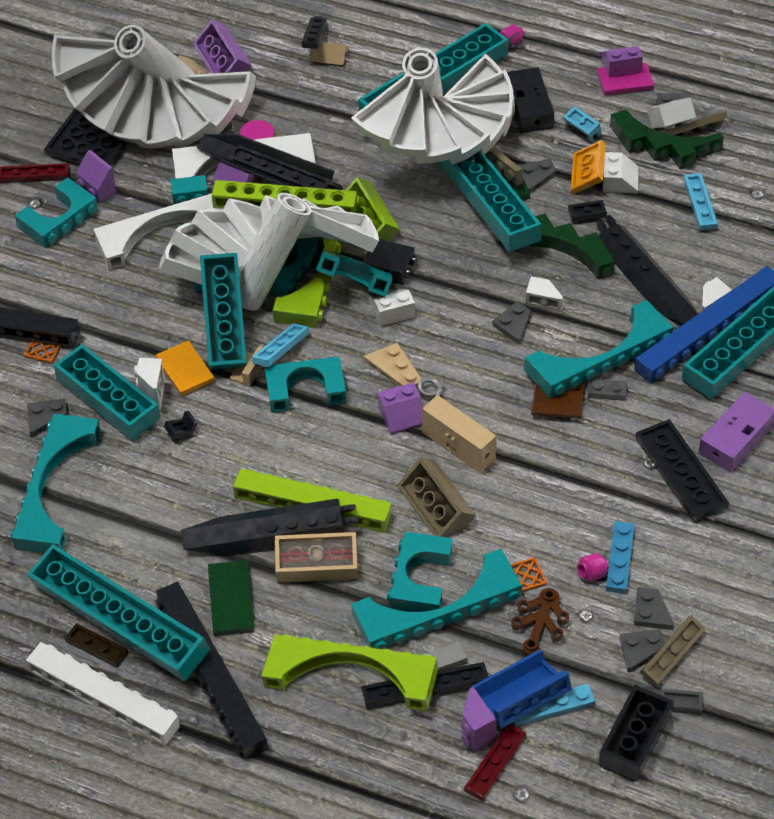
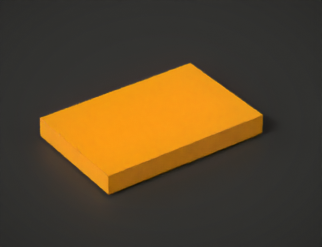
M603 140L573 154L570 190L573 194L603 181L606 146Z
M189 340L155 355L156 359H162L163 370L180 396L215 382L214 376Z

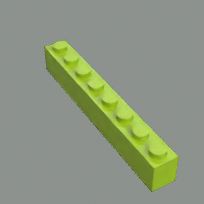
M240 468L233 485L234 498L275 508L339 498L340 507L349 504L356 505L355 511L341 513L342 519L350 516L358 517L357 523L348 525L382 533L386 532L392 515V503L385 500H377L364 495L360 496L346 491L333 490L328 487L294 481L290 478H281L272 474L259 473L251 469Z

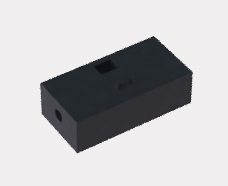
M539 67L508 71L507 74L510 78L514 94V116L520 133L553 129L555 113Z

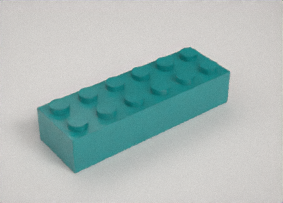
M237 253L200 255L209 370L246 367Z
M83 344L54 364L56 379L129 439H135L160 419L159 406L154 400Z

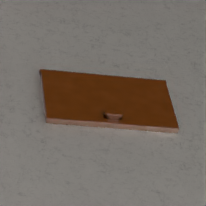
M584 382L552 398H549L535 383L531 415L581 419Z

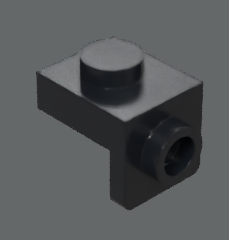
M185 411L182 419L166 421L163 427L172 439L192 437L197 421L190 411Z

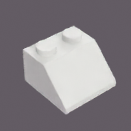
M605 152L603 192L638 194V165L623 153Z
M407 289L387 293L386 297L378 295L369 298L370 305L380 327L415 318V302L410 291Z
M139 358L138 365L134 367V377H137L136 387L158 404L160 412L165 388L162 359Z

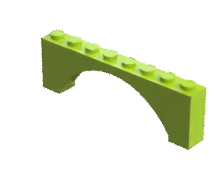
M318 237L320 238L322 250L326 248L340 254V241ZM318 272L301 289L283 297H276L273 308L274 323L289 325L294 323L317 328L319 321L323 319L322 308L326 307L327 304L326 294L330 293L331 284L329 282L334 277Z
M274 635L261 675L264 688L285 690V687L293 680L316 668L332 664H357L374 669L390 679L403 694L407 709L428 711L438 673L437 657L427 654L417 655L410 652H396L389 649H375L369 646H354L348 643H333L328 640H311L307 637L297 638L289 635Z

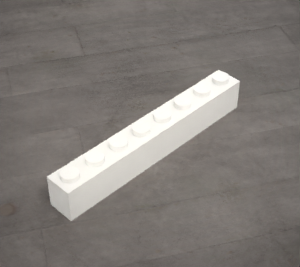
M40 642L26 659L29 672L166 746L180 727L178 716L174 711L160 707L154 700L149 701L145 699L139 692L127 689L121 682L110 680L104 673L92 670L86 663L81 664L75 661L71 655H64L52 645Z

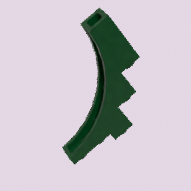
M627 109L611 114L610 128L629 153L645 148L654 161L670 156L679 169L695 165L696 158L718 152L723 147L724 136L721 133L701 137H680L665 134L642 124Z

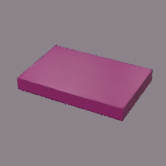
M647 62L642 63V72L614 77L608 76L605 67L597 68V74L604 95L654 90V83Z

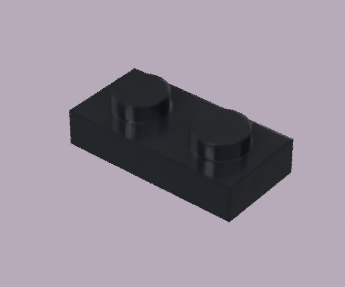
M603 200L568 205L571 222L600 219L607 216Z

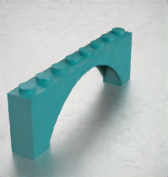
M644 300L631 307L630 320L633 322L631 331L623 342L614 349L586 358L558 357L539 350L525 357L524 371L549 398H552L556 395H561L571 388L577 387L587 380H592L594 377L606 373L618 365H623L625 362L637 358L671 334L674 327L647 300Z
M53 414L52 420L47 425V435L42 440V450L37 454V465L32 469L31 482L27 484L26 497L22 498L21 512L16 516V527L12 529L10 534V540L13 541L16 550L45 553L52 544L63 550L66 542L64 528L58 527L49 518L42 507L43 487L51 472L64 459L83 448L97 445L101 432L99 419Z
M501 548L483 555V568L474 585L460 599L445 607L425 612H406L382 606L368 597L352 603L351 610L366 645L375 649H385L394 644H401L410 638L420 637L426 632L439 630L450 623H457L466 617L476 616L490 608H497L506 602L516 601L522 597V585Z

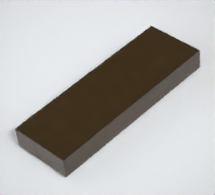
M77 623L64 638L66 643L116 668L128 653L127 648Z

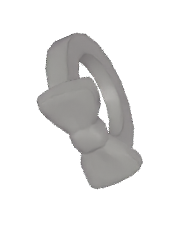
M424 377L418 382L417 389L422 396L432 398L442 394L444 383H439L432 377ZM426 382H430L436 386L438 391L427 393L421 386Z

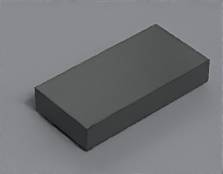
M660 689L661 696L674 701L672 712L702 714L703 692Z

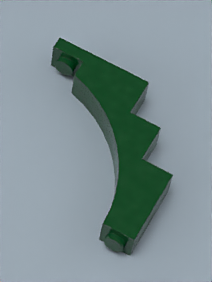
M546 213L535 216L541 223V241L528 246L550 248L568 254L583 263L597 279L614 274L615 261L596 232L579 237L571 223L554 228ZM496 236V242L498 243V245L502 244V242Z

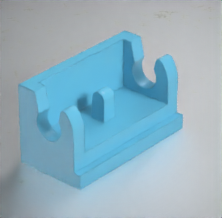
M575 106L563 116L566 125H573L585 133L591 142H593L594 134L598 138L602 135L600 123Z

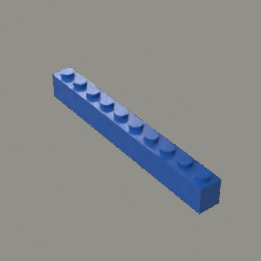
M768 266L764 267L635 359L634 371L649 383H652L654 380L660 379L668 370L674 369L682 360L688 359L696 350L702 349L706 343L713 340L774 286V270Z

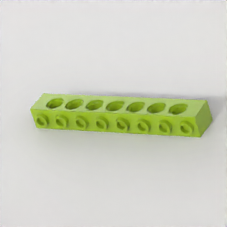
M215 180L212 191L213 208L224 209L229 198L260 206L265 195L276 199L280 193H289L300 199L305 198L319 208L340 206L345 212L356 213L357 191Z

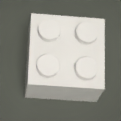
M691 97L647 108L652 129L658 128L659 131L674 128L680 124L690 123V119L696 117Z

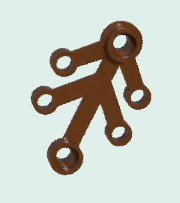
M545 588L539 593L538 598L531 601L521 600L517 604V611L520 614H527L530 609L541 606L540 611L523 618L516 616L511 620V627L516 631L535 622L530 638L523 643V654L525 656H529L539 650L538 639L544 624L549 630L553 641L560 642L563 639V630L556 627L548 614L551 608L557 616L558 624L566 625L569 622V614L559 606V594L555 589Z

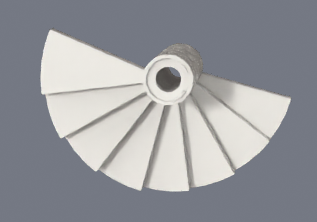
M128 25L122 28L116 35L115 40L54 35L52 68L54 77L62 82L65 93L72 105L103 131L118 139L136 143L142 148H160L170 145L182 148L199 140L204 134H219L230 123L235 114L240 117L243 116L255 87L256 76L251 71L194 74L190 66L136 25Z
M415 48L409 51L402 61L404 76L351 117L352 124L360 132L379 142L382 150L403 156H413L416 158V164L435 163L450 159L453 165L473 156L478 151L485 155L501 136H506L512 115H515L514 94L506 70L502 71L485 54L443 97L439 64L435 53L427 48Z
M280 193L276 199L265 195L260 206L229 198L223 210H197L192 222L183 224L174 231L161 257L159 270L202 285L200 255L237 253L242 308L256 311L260 309L298 238L323 237L354 244L373 253L379 242V237L375 226L367 215L345 212L340 206L319 208L305 198L300 199L289 193Z

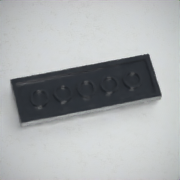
M670 419L636 432L635 438L694 522L729 508L728 500Z

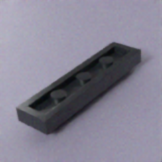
M321 16L310 18L302 39V48H319L327 26V18Z

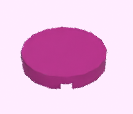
M253 120L242 126L240 135L253 140L274 137V128L266 121Z

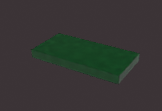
M248 560L208 564L213 636L254 632Z

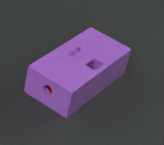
M743 392L700 439L698 453L731 473L773 427L774 408Z

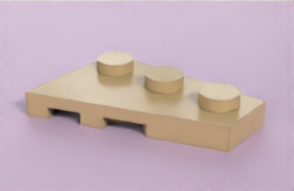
M398 343L364 356L366 363H371L378 372L387 375L390 381L397 386L414 382L416 388L418 387L421 377Z

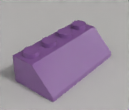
M211 19L192 43L211 74L248 72L252 67V64L228 27L214 19Z

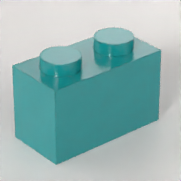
M205 175L170 179L173 205L208 195Z

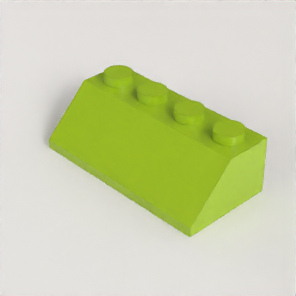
M356 177L346 189V191H357L356 213L367 215L375 226L379 239L390 241L400 228L372 183Z

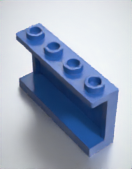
M541 650L471 686V688L474 687L496 718V724L500 728L509 725L572 690L569 673L565 670L558 673L545 661L544 653Z

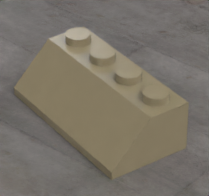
M420 457L397 484L433 536L449 537L463 530L476 516L435 460Z

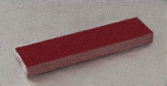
M69 163L0 167V183L65 180L67 177L69 178Z
M511 724L507 725L464 787V792L483 801L526 738V732Z

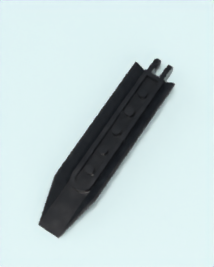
M204 134L197 146V149L225 164L280 185L343 190L341 185L332 182L335 171L239 134Z
M611 215L605 218L609 228H607L603 220L599 219L596 221V226L601 231L598 236L615 261V265L659 313L682 324L698 315V312L684 292L625 226L616 224L615 219Z
M339 498L217 517L182 529L183 550L226 556L275 548V536L344 533L343 525L357 523L358 517L350 516L342 519L341 513L355 511L356 505L349 504L340 507Z

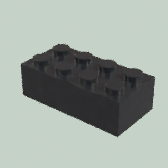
M634 684L600 750L598 764L635 781H639L672 715L674 701Z

